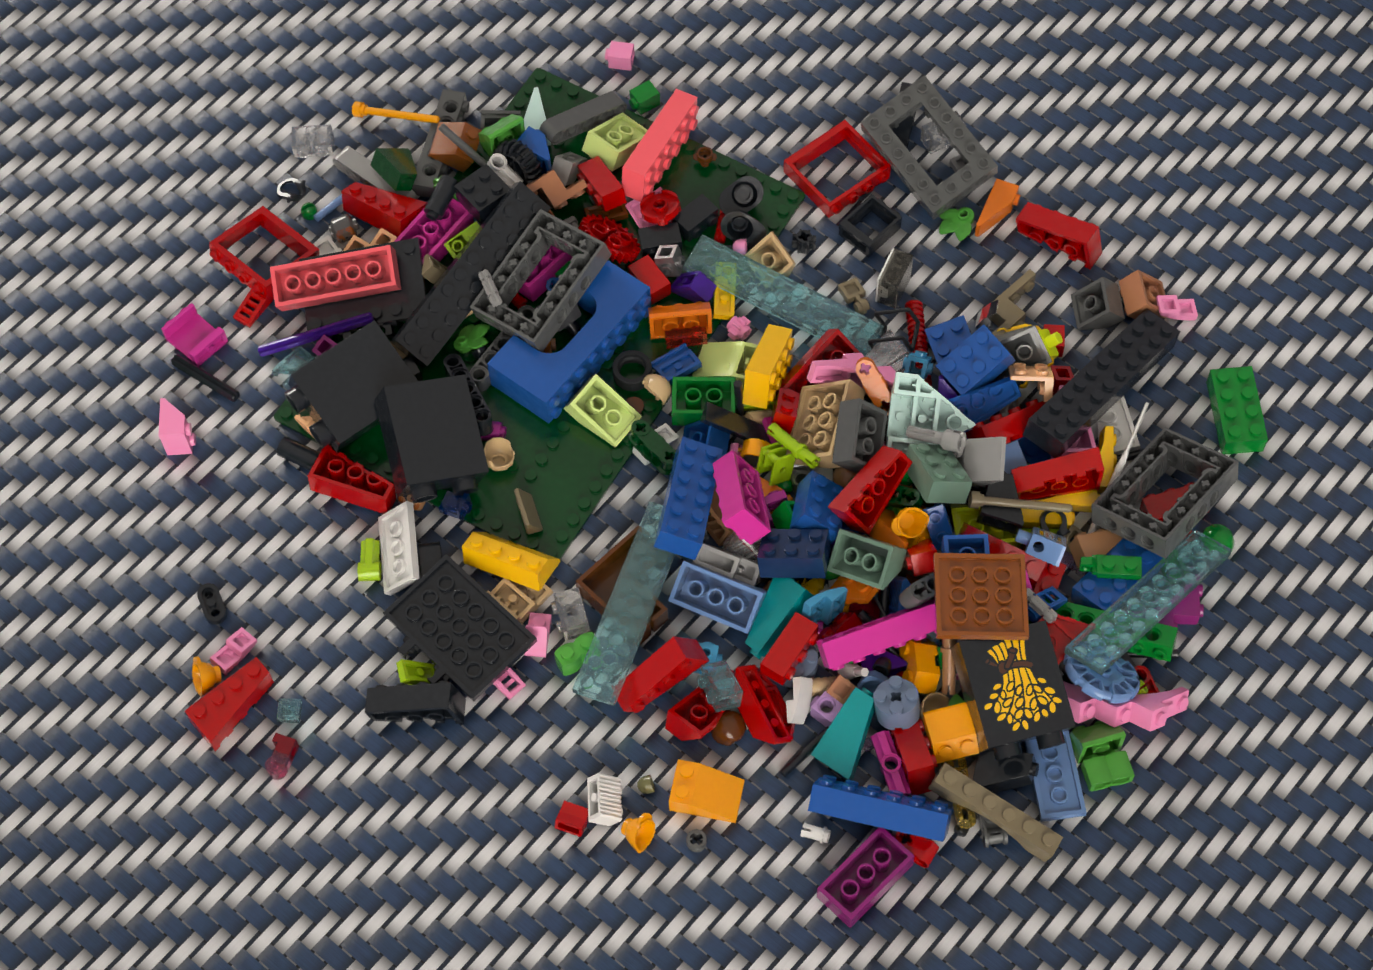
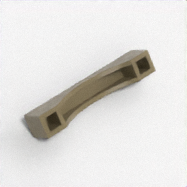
M946 763L938 770L928 787L929 790L945 800L966 807L989 819L1010 834L1026 851L1043 862H1046L1054 855L1063 839L1061 835Z

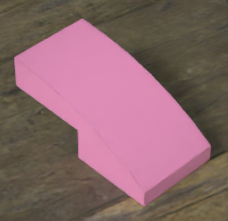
M1157 295L1156 300L1161 316L1176 320L1195 321L1198 314L1194 299H1178L1177 295Z
M241 627L226 639V645L210 657V663L214 666H219L220 671L227 675L252 650L257 643V639Z

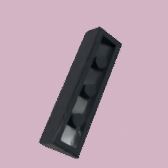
M706 402L700 422L743 440L755 438L771 444L762 424Z

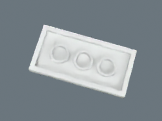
M405 501L378 517L384 594L389 596L420 579L413 503Z

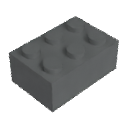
M860 398L840 401L832 463L857 474L884 445L888 412Z

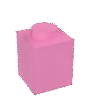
M611 41L610 48H606L605 60H608V67L632 70L635 57L634 44Z

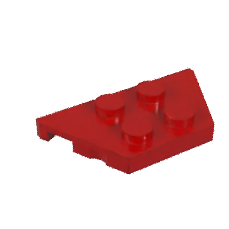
M1059 614L1051 624L1046 622L1058 665L1064 660L1067 650L1072 646L1077 647L1095 628L1094 625Z

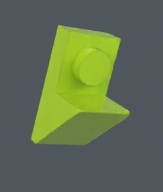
M404 659L396 663L400 683L407 685H417L419 682L429 683L427 678H431L434 675V671H436L434 669L435 664Z

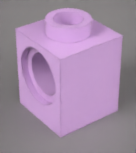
M825 691L821 696L817 695L812 700L810 715L825 727H829L843 707V704ZM829 707L832 711L825 713L821 709Z

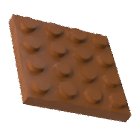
M934 553L936 639H1029L1025 554Z

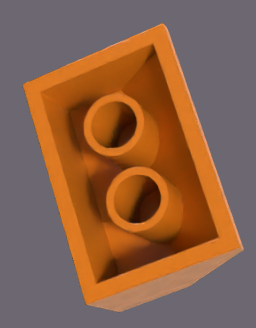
M710 302L677 303L670 306L656 305L648 308L651 339L712 334Z

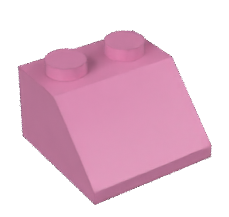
M160 398L159 437L167 455L192 454L193 446L196 445V435L192 433L191 423H188L185 415L165 398Z

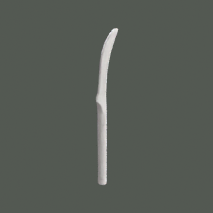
M1148 402L1143 407L1131 438L1114 469L1107 488L1124 471L1132 443L1149 406ZM1092 523L1088 533H1093L1100 526Z

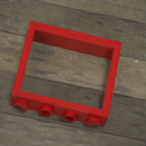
M844 120L784 160L783 172L830 218L834 214H839L847 205L855 203L865 193H870L878 184L886 182L890 177L891 165ZM845 139L876 171L829 202L799 169Z
M262 206L209 242V254L227 272L235 275L242 284H246L255 294H259L265 300H268L274 295L271 277L265 280L229 252L227 248L257 227L262 226L300 256L292 263L299 262V259L318 256L319 249Z

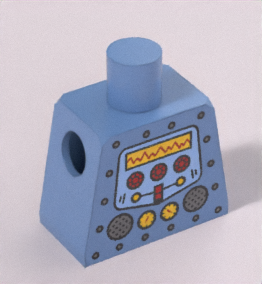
M1033 527L1031 533L1019 529L1014 540L1025 545V553L1059 567L1067 548L1066 537L1037 527Z

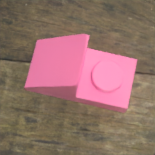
M530 612L528 625L525 628L537 638V642L524 656L546 658L552 614Z

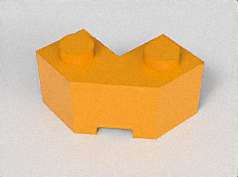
M928 638L906 641L907 644L905 646L899 647V656L908 663L902 679L912 682L919 693H935L941 675L940 666H936L935 656L938 655L937 645Z

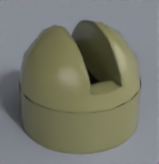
M651 775L643 776L639 779L637 787L641 793L650 794L655 792Z

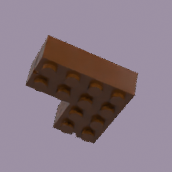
M639 526L632 530L576 580L577 592L637 648L651 636V630L657 631L668 621V609L644 586L669 565L668 552L653 547L652 537Z

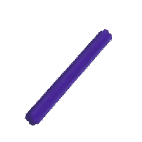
M367 312L258 346V352L260 356L264 357L319 340L323 335L329 337L368 325L374 321L372 313Z

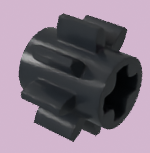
M800 229L797 234H793L792 248H796L798 254H808L811 249L815 250L816 235L812 236L810 230Z

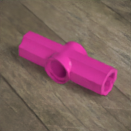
M889 730L877 732L870 739L880 764V772L885 778L889 792L890 790L901 791L903 796L908 797L911 795V791L901 766V758L896 752ZM891 761L897 767L890 770L886 768L885 763Z

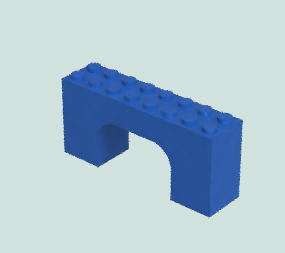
M608 260L577 303L579 307L593 315V317L562 350L555 353H543L513 335L487 363L491 385L547 423L559 417L564 406L592 375L599 372L601 365L613 356L615 349L624 344L627 336L638 328L643 318L648 317V308L651 307L650 287Z

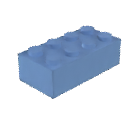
M691 559L683 560L668 601L749 634L767 591L692 563L693 560Z

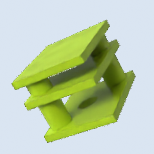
M779 442L761 447L756 470L759 474L771 470L770 486L790 480L795 462L793 453L786 455L787 448Z

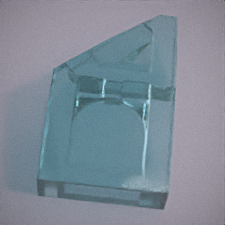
M300 346L275 366L272 370V375H291L314 360L315 357Z

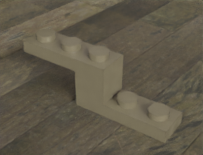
M1031 269L994 300H999L997 313L987 317L998 326L992 332L994 336L1006 333L1005 331L997 332L999 328L1009 330L1013 326L1025 324L1026 313L1015 304L1025 292H1030L1035 286L1036 274Z

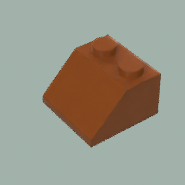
M439 122L428 156L464 173L474 160L438 128L444 123L475 151H477L479 145L478 133L482 130L466 122Z

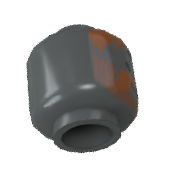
M348 214L331 219V225L328 226L332 239L334 241L337 240L339 243L351 240L353 235L357 236L356 230L360 229L356 218L352 219Z

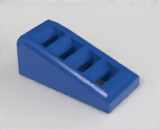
M1053 586L1034 595H1038L1050 606L1049 609L1052 608L1054 611L1068 602V599ZM1050 595H1054L1058 600L1053 599ZM1028 605V619L1032 623L1038 622L1043 616H1040Z

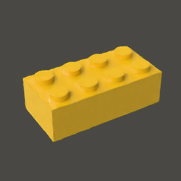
M768 324L745 370L742 404L767 409L770 402H774L776 390L780 389L782 378L785 379L787 374V367H791L793 355H790V350L793 349L795 338H792L793 329Z

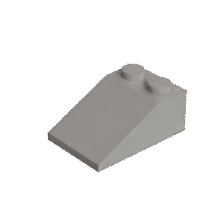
M1007 437L967 439L964 450L960 451V453L954 452L955 457L972 480L973 487H981L1004 481Z

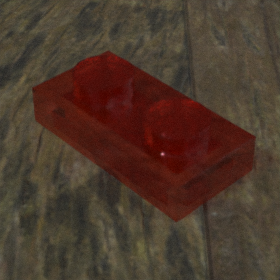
M693 326L687 329L674 328L665 331L667 348H676L683 343H686L687 346L708 344L706 326Z

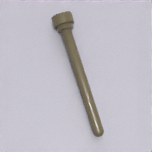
M970 491L968 497V507L975 509L983 507V505L1066 513H1070L1073 510L1070 504L988 497L980 494V491Z

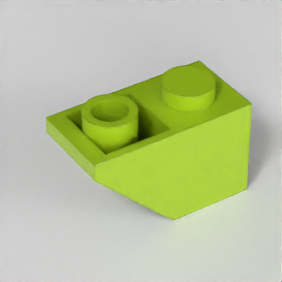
M477 221L443 244L453 259L456 258L480 227Z

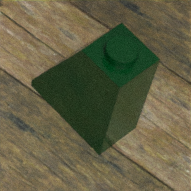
M376 148L370 166L395 191H411L417 176L411 151L408 148Z

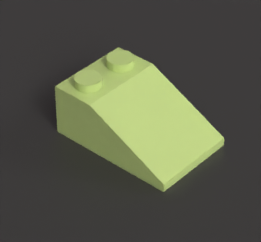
M620 113L588 131L582 151L591 158L599 156L607 168L614 171L626 163L648 130L624 113Z
M597 374L589 378L563 408L578 423L614 447H617L629 433L632 423L640 420L642 417Z

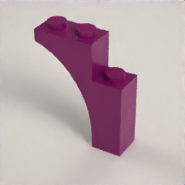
M1190 576L1182 592L1168 604L1146 612H1120V614L1178 628V624L1197 625L1199 618L1203 617L1204 606L1200 604V597L1203 595V585L1199 584V576Z

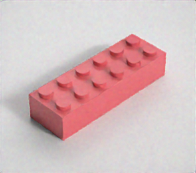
M678 89L674 91L622 167V186L625 196L641 202L646 195L653 192L654 185L661 181L664 170L669 169L673 157H677L681 145L687 142L691 130L694 131L697 126L698 97Z
M391 245L270 267L275 307L281 311L401 290L396 250Z

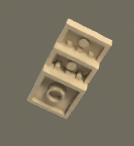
M505 578L491 592L487 591L521 624L529 618L530 612L534 613L554 593L546 584H544L540 591Z

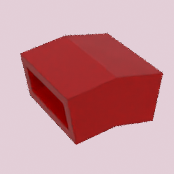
M564 800L555 819V828L581 837L588 824V808Z

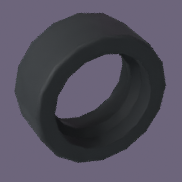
M628 350L620 353L613 362V378L616 385L626 391H638L645 388L642 381L646 375L652 374V365L649 357L637 350ZM638 363L644 367L645 372L641 377L628 379L621 375L620 369L625 364Z

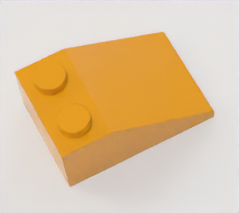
M678 759L669 797V811L736 823L745 780L701 763Z

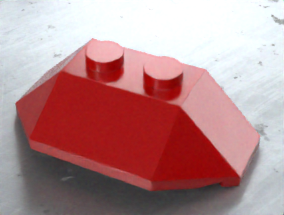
M755 664L737 667L735 670L734 701L752 737L773 745L791 742L793 740L795 724L787 723L786 704L777 686L766 675L760 673L759 668Z

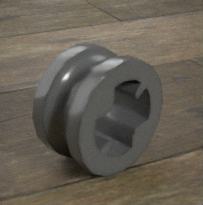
M695 829L687 834L686 843L688 849L692 852H701L705 849L707 838L703 831ZM693 837H695L696 839L702 838V839H700V840H701V844H700V845H698L697 843L692 844V843H693L692 838H693Z

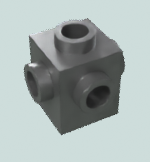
M679 245L659 246L654 257L655 264L666 277L680 276L686 265V259L682 255Z

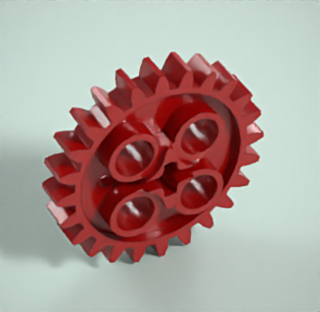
M594 214L591 216L587 215L582 219L578 227L579 230L607 245L612 254L610 256L611 261L616 259L619 263L622 261L626 264L628 261L632 263L641 250L639 248L640 244L637 243L638 239L633 238L634 234L628 233V228H623L621 223L616 224L614 219L611 221L607 216L602 218L599 214L597 217Z

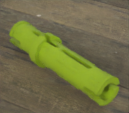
M772 423L768 427L770 430H767V434L793 453L794 458L802 460L811 469L818 466L820 458L813 454L806 444L798 442L778 426L777 423Z

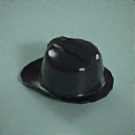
M744 176L724 189L719 197L721 211L725 215L737 210L749 212L763 198L764 192L761 182L751 176Z
M742 210L726 214L720 223L723 235L732 241L747 239V249H752L767 236L765 227L758 220L751 217L750 214Z

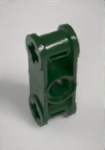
M634 421L631 426V432L628 435L629 443L661 474L670 475L676 450L646 421Z

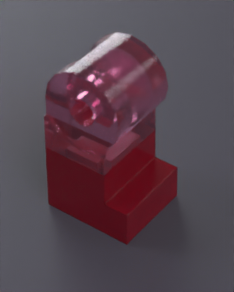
M275 733L272 739L275 749L272 756L267 759L265 769L272 779L280 780L287 775L298 751L299 744L294 738Z

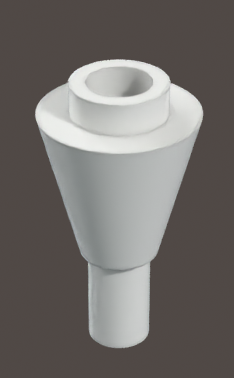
M845 663L844 668L837 670L838 674L850 680L859 676L866 677L869 673L867 668L860 667L857 663Z

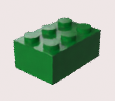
M673 377L672 425L686 426L699 421L706 402L735 413V377Z

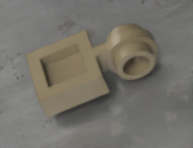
M856 277L838 285V291L847 304L855 301L853 307L857 314L864 315L870 310L868 301L862 299L866 297V291Z

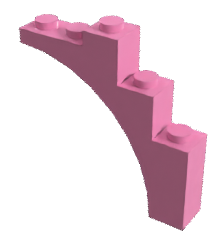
M862 353L843 354L842 359L812 361L807 379L810 383H828L851 379L863 388L862 382L856 373V363L864 355ZM862 363V368L860 370H865L866 372H869L870 365H865L864 363ZM891 366L877 367L891 392L896 371Z
M1063 681L1074 721L1078 724L1091 718H1096L1114 728L1131 722L1151 732L1165 726L1167 718L1187 710L1189 703V690L1184 687L1159 693L1137 694L1128 702L1111 704L1105 699H1102V701L1094 699L1082 692L1080 686Z

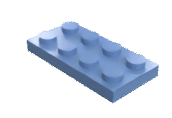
M1069 730L1063 732L1066 743L1055 747L1039 750L1036 739L1024 742L1026 753L1034 754L1036 763H1039L1038 775L1033 778V787L1041 822L1082 817L1087 814Z

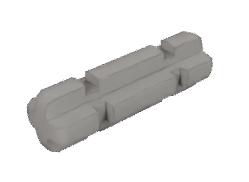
M486 269L479 272L478 276L482 281L490 303L493 307L501 305L502 299L499 296L491 274Z
M1027 588L1028 605L1040 616H1044L1043 619L1051 624L1058 616L1057 612L1052 608L1049 609L1050 606L1038 595L1034 596L1035 592Z

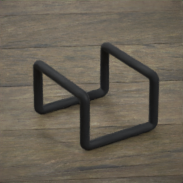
M910 308L876 311L874 315L883 326L881 338L868 341L873 351L879 356L882 353L884 342L902 340L907 348L913 352L920 326V321ZM908 312L916 322L912 344L910 345L904 336L885 338L887 325L880 315ZM873 343H879V348L877 349Z

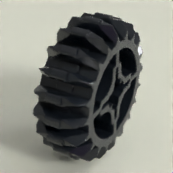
M508 138L495 149L493 154L500 153L504 155L507 159V165L524 180V185L530 184L535 179L541 177V171L543 170L540 166L541 162L537 160V155L533 154L532 150L527 147V144L523 145L520 140Z

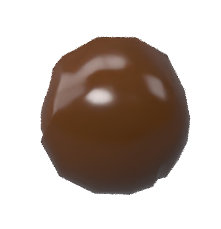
M726 710L716 727L711 730L712 737L717 743L730 746L732 743L742 739L747 728L746 723L740 713L734 710Z

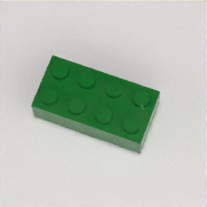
M1252 366L1210 369L1206 384L1221 453L1226 455L1264 451L1268 437Z

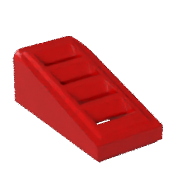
M250 289L233 318L250 328L274 300V296L265 300ZM245 312L250 315V318L244 316L243 313Z

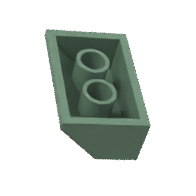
M839 529L827 571L884 590L901 571L907 549L853 531Z

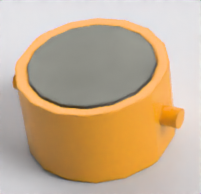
M746 439L743 442L742 448H738L737 452H741L740 456L756 469L761 447L770 445V443L761 439Z

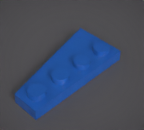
M1010 377L951 398L948 401L976 424L1021 397L1022 394L1016 381L1010 380Z

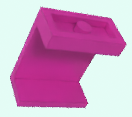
M193 303L181 309L178 315L172 320L167 321L161 328L165 339L198 367L228 342L225 331L219 326L215 329L197 314Z

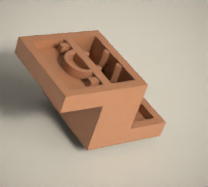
M550 170L525 186L536 195L538 194L551 209L554 208L556 210L567 205V199L577 198L584 194L585 191L583 189L588 185L583 179L565 188L556 172Z

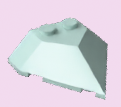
M895 373L886 431L887 447L901 450L906 455L909 444L924 443L927 445H938L908 438L906 430L910 425L944 432L946 429L964 432L976 426L973 421L968 419L918 374Z

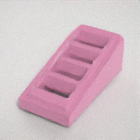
M511 668L493 683L509 700L526 686ZM509 676L511 679L503 685L501 682ZM513 682H516L518 685L509 692L507 688Z

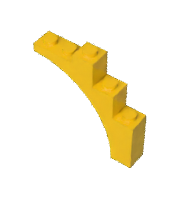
M1105 426L1099 434L1098 447L1105 469L1100 489L1031 501L1070 504L1073 507L1072 511L1092 513V504L1100 496L1099 493H1103L1106 490L1116 466L1117 456L1114 454V447L1117 436L1114 434V427ZM1021 508L1024 519L1022 528L1040 526L1039 517L1044 510ZM1072 511L1070 513L1063 512L1067 519V529L1075 521V513ZM1050 512L1046 515L1045 522L1049 529H1059L1062 519L1059 514Z

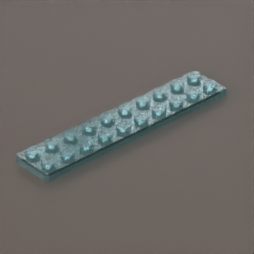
M703 234L683 266V270L687 272L701 271L720 289L819 339L828 329L838 328L864 357H868L872 350L868 341L870 339H878L884 328L883 325Z
M649 501L572 688L573 693L615 706L676 555L653 547L663 505Z
M1197 530L1192 531L1166 559L1160 560L1065 647V654L1102 675L1231 555V549Z

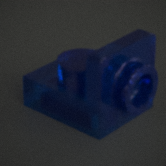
M447 491L439 511L440 513L463 520L465 515L470 513L473 503L471 502L470 495L464 493L463 496H454L453 492Z

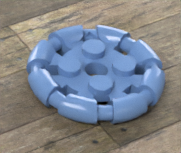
M1084 642L1080 643L1077 647H1070L1065 653L1063 663L1067 676L1074 685L1078 684L1082 688L1081 691L1099 701L1105 699L1111 704H1121L1133 699L1139 692L1140 681L1138 680L1137 671L1128 660L1125 661L1121 658L1122 655L1104 645L1100 647L1096 646V643Z

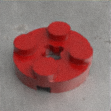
M661 190V193L658 194L652 192L646 195L640 203L642 218L649 223L658 224L659 226L667 225L681 211L677 194L670 190Z

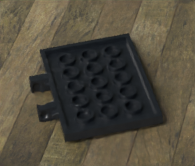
M413 238L299 259V261L391 245L396 250L401 290L304 307L307 331L370 312L378 326L384 327L386 337L388 339L395 336L394 326H398V322L406 321L427 295L425 278L422 276L423 262L420 239ZM364 326L339 333V335L346 339Z
M447 554L383 612V615L405 636L403 639L404 644L397 649L399 654L406 660L408 654H413L414 651L417 653L421 651L435 664L434 669L436 671H434V675L431 678H427L430 684L451 680L473 702L537 642V638Z

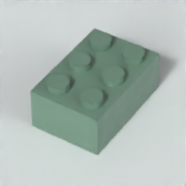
M909 444L906 456L912 461V464L907 473L925 502L965 504L973 482L953 452L943 450L941 445Z

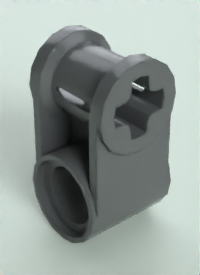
M979 814L978 820L984 847L989 848V845L999 843L1007 845V832Z

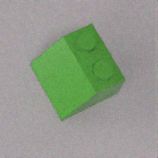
M510 114L507 117L501 118L490 127H485L478 133L480 145L491 157L501 142L508 138L518 140L525 131L524 119L521 116Z
M1097 721L1089 727L1078 726L1070 733L1077 764L1082 763L1089 755L1105 756L1110 750L1119 749L1121 751L1126 737L1125 731L1120 726L1114 728L1102 721Z

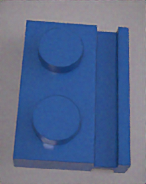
M686 343L651 362L652 369L656 371V374L665 377L670 385H672L673 377H685L702 367L701 361L687 347Z

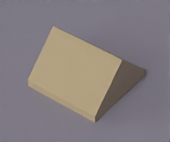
M773 231L743 256L765 289L789 277L796 265Z

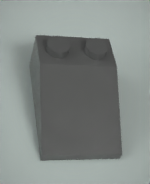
M1035 324L995 336L1016 360L1014 363H1025L1026 366H1035L1037 363L1049 364L1052 362ZM1008 368L997 376L992 383L1002 380L1004 377H1010Z

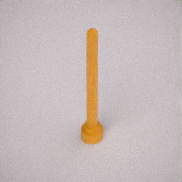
M355 101L352 106L354 117L363 118L367 115L428 123H439L440 121L439 116L368 107L367 104Z

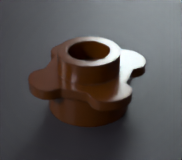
M704 146L698 149L697 153L693 155V159L700 162L702 167H708L710 162L717 159V155L713 153L711 148Z

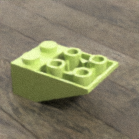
M744 341L703 343L698 357L702 367L694 371L692 377H735V381L740 380L742 382V389L744 391L745 370L758 345Z

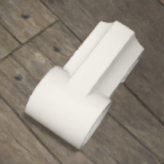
M495 153L490 157L487 165L509 188L519 181L523 183L524 180L507 165V159L504 155Z

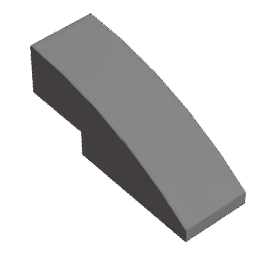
M702 544L696 559L692 562L752 586L758 585L760 579L758 562L709 544Z

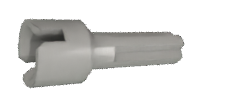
M911 425L906 430L908 438L941 445L942 449L946 451L960 453L966 445L967 438L965 432L952 429L940 432Z

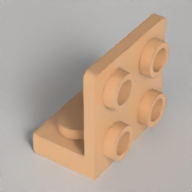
M1014 363L1013 366L1008 367L1010 380L1037 381V389L1039 390V395H1042L1043 402H1047L1053 397L1054 377L1051 367H1047V364L1037 363L1035 366H1026L1025 363Z

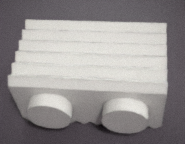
M601 773L587 778L588 822L611 826L622 820V787L620 778Z

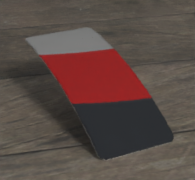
M999 300L989 303L980 310L975 327L985 318L997 313Z

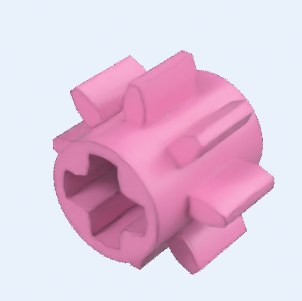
M744 315L742 317L734 316L726 326L729 332L727 335L734 341L736 339L745 340L752 331L749 325L751 321Z

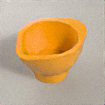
M906 507L898 512L893 519L891 530L897 536L917 538L926 529L929 515L919 508Z
M199 656L193 658L192 678L195 690L201 697L209 692L215 684L221 683V671L219 666H212L209 663L201 662Z
M643 813L639 818L635 819L627 818L621 827V833L626 836L629 844L638 853H642L647 848L655 834V823L650 813Z

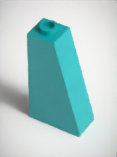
M773 578L745 641L752 648L749 652L758 659H761L762 656L765 658L795 612L802 614L804 602L815 595L793 578Z
M857 687L854 688L811 754L847 780H853L875 710L874 699L872 698L873 693L864 687L862 690Z

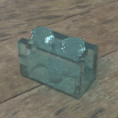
M726 660L701 665L702 675L697 677L698 685L700 688H703L706 693V699L709 704H712L715 712L740 707L743 690Z

